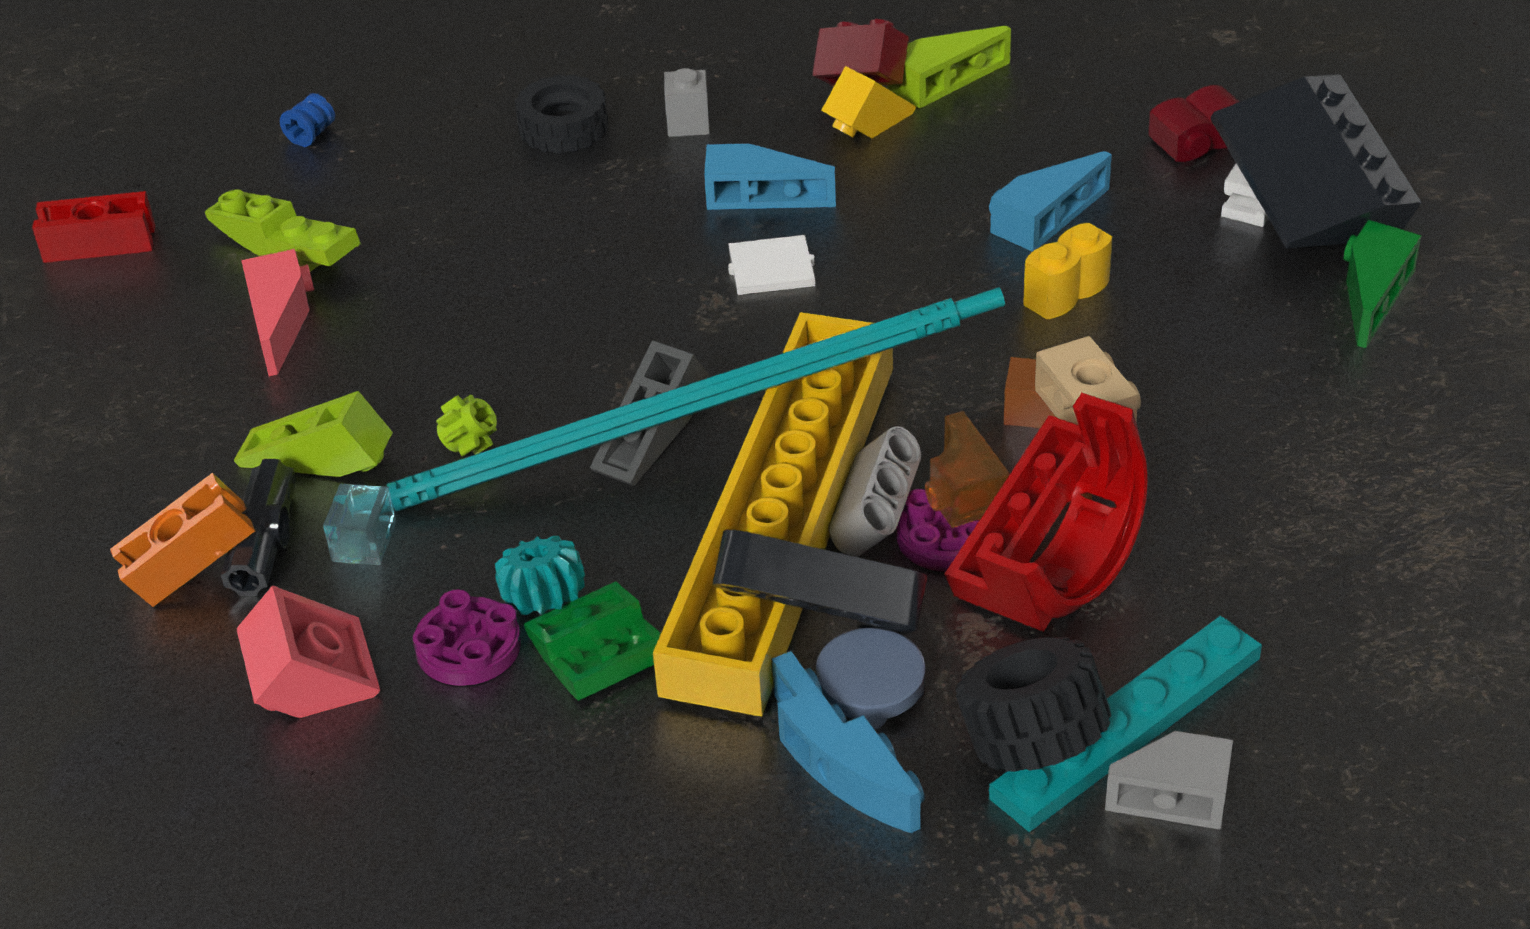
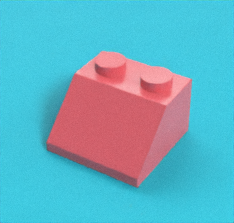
M272 585L236 628L254 703L267 710L279 711L302 718L371 699L380 692V686L359 617Z

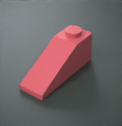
M295 249L241 260L269 376L279 374L309 312L306 292L314 291L308 264L299 266Z

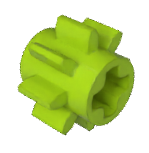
M471 394L462 400L457 395L441 406L444 415L436 420L438 423L437 433L440 441L447 449L459 452L461 456L471 451L476 455L493 444L489 436L497 431V419L493 409L486 401L480 398L474 399V396Z

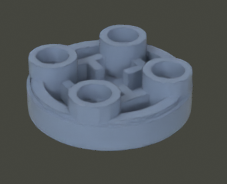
M860 628L845 632L826 644L816 662V676L820 682L822 694L829 704H837L844 715L849 718L856 719L864 715L874 729L882 727L886 719L897 716L911 708L924 695L925 662L922 653L911 640L891 630Z

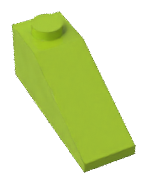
M1005 25L917 39L908 44L902 84L888 85V89L920 109L1009 64L1011 28Z
M356 391L252 428L233 461L239 467L255 468L261 464L262 459H279L287 467L294 468L295 473L341 477L359 470L366 472L376 467L384 457L383 451L393 432L362 394Z

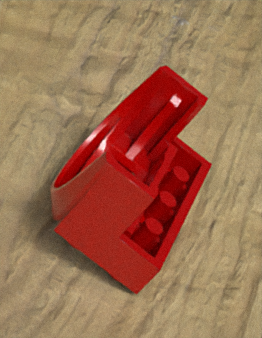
M1082 392L1073 405L1078 425L1051 415L1047 417L944 573L954 597L1044 632L1053 617L1061 618L1073 613L1099 596L1113 582L1134 546L1146 504L1147 464L1133 409ZM1088 492L1113 501L1116 507H1110L1087 499L1081 494ZM1071 501L1055 536L1043 553L1033 563H1030V559L1065 505Z

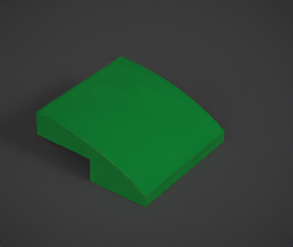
M616 581L563 605L560 610L554 609L524 623L527 635L559 681L578 701L654 665L653 651L661 635L655 627L643 618L639 600Z

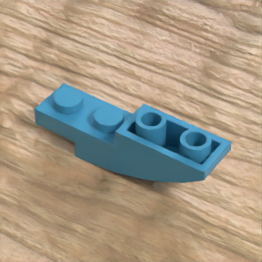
M792 651L772 658L774 696L779 702L777 703L779 737L794 759L816 781L858 811L908 833L919 830L920 804L925 800L924 791L917 776L910 770L905 772L896 760L895 751L889 738L883 732L877 734L864 715L847 722L841 708L837 704L830 705L823 696L820 682L811 668L804 669Z

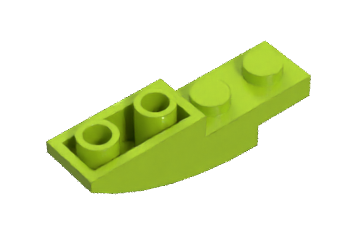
M238 189L231 190L222 194L216 204L204 211L211 223L234 241L258 256L295 249L299 266L308 264L310 272L319 265H333L361 244L355 228L297 216L291 201L272 198L268 195H257Z

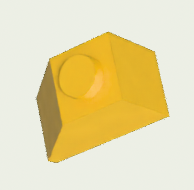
M845 66L821 111L834 117L835 121L832 126L854 138L857 131L870 138H874L912 115L916 106L876 81Z

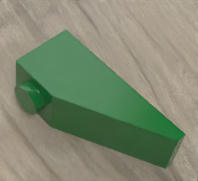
M1368 220L1358 236L1351 235L1343 259L1349 262L1346 282L1357 346L1367 348L1414 274L1421 235Z

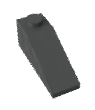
M652 340L620 407L711 376L694 354ZM693 414L601 444L590 469L593 472L634 487L689 422Z

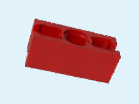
M146 191L37 202L36 212L39 220L33 221L32 229L43 263L149 252L153 249V238L150 233H155V222Z

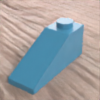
M753 144L706 145L704 177L707 210L836 207L834 166Z
M1103 151L1017 176L1005 187L997 190L991 197L989 211L991 213L990 233L1033 252L1109 190L1112 154Z

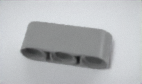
M895 426L888 429L861 449L854 459L829 526L830 537L834 545L845 555L857 557L892 534L898 525L921 460V450L916 438L903 427Z

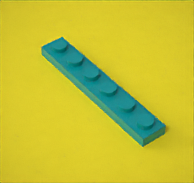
M1219 616L1107 698L1111 710L1110 725L1106 731L1101 733L1102 737L1095 744L1086 747V750L1077 756L1068 758L1064 762L1053 766L1050 765L1030 771H1007L989 784V800L1028 832H1031L1107 775L1110 764L1144 747L1260 659L1262 644L1224 617Z

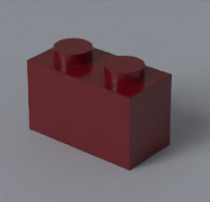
M882 19L870 20L868 25L839 22L837 27L820 28L812 76L834 87L844 67L847 66L880 85L902 84L909 36L895 29L894 23Z

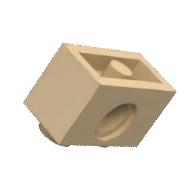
M1090 336L1036 353L1035 391L1057 418L1078 425L1073 405L1082 392L1133 409L1136 420L1137 410L1141 406L1137 387L1133 382L1125 379L1115 367L1112 357L1107 352H1103Z

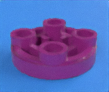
M970 485L963 486L958 490L940 489L928 491L925 489H914L910 491L896 527L897 543L901 552L911 562L932 571L946 572L989 507V504L985 501L984 491Z
M457 589L444 593L440 597L439 605L421 619L413 634V643L417 662L429 677L448 685L466 686L486 682L506 671L519 654L521 636L516 610L513 606L485 597H470L466 591Z

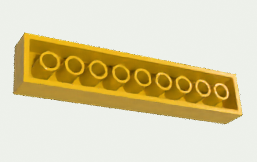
M800 312L783 353L873 323ZM893 348L766 390L653 651L658 697L760 717L763 716L773 689L772 658L787 652L803 608L733 593L712 586L723 530L745 531L823 550L826 549L830 538V521L857 453L864 448L893 371Z

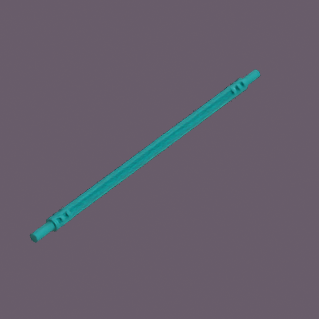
M1000 287L955 302H953L952 298H948L387 483V489L342 503V511L346 521L351 522L394 508L397 512L958 327L960 326V320L1005 306L1004 296Z

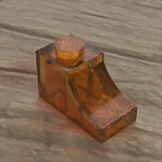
M964 411L945 416L944 452L940 456L930 459V481L925 483V492L931 508L934 511L940 510L951 528L981 519L1009 476L1007 469Z

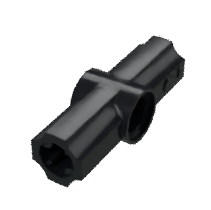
M262 459L258 467L252 468L243 498L246 510L242 514H245L251 520L255 532L229 550L225 557L221 571L223 585L237 592L239 596H257L262 588L268 586L277 550L285 549L289 543V507L297 479L294 468L287 467L279 459Z

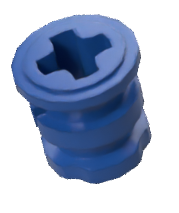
M311 93L302 102L295 105L292 110L282 113L280 127L287 139L293 144L308 147L314 142L315 137L319 136L335 120V112L323 96Z

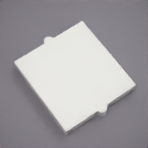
M805 235L728 244L731 259L728 269L729 274L734 275L737 295L815 286V276L812 268L815 264L814 255L809 254Z

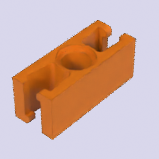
M211 473L110 548L113 558L122 565L117 570L120 580L154 607L255 532L251 520L245 514H242L246 510L243 500L215 474Z

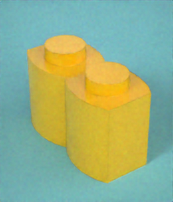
M1083 223L1065 231L1057 242L1045 244L1031 252L1025 260L1023 305L1045 319H1052L1069 312L1076 305L1078 299L1088 298L1102 291L1107 286L1110 278L1112 236L1090 223Z

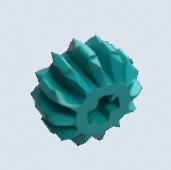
M553 535L548 539H541L540 536H537L533 541H520L518 547L503 551V557L495 563V578L501 598L506 604L518 610L521 615H527L533 611H538L543 615L546 610L552 608L560 610L564 602H572L578 599V592L585 587V571L579 552L575 549L573 541L561 540L559 536Z

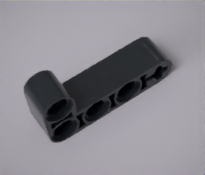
M723 530L712 586L733 593L856 620L858 628H882L905 635L918 630L928 576L901 567L755 533Z

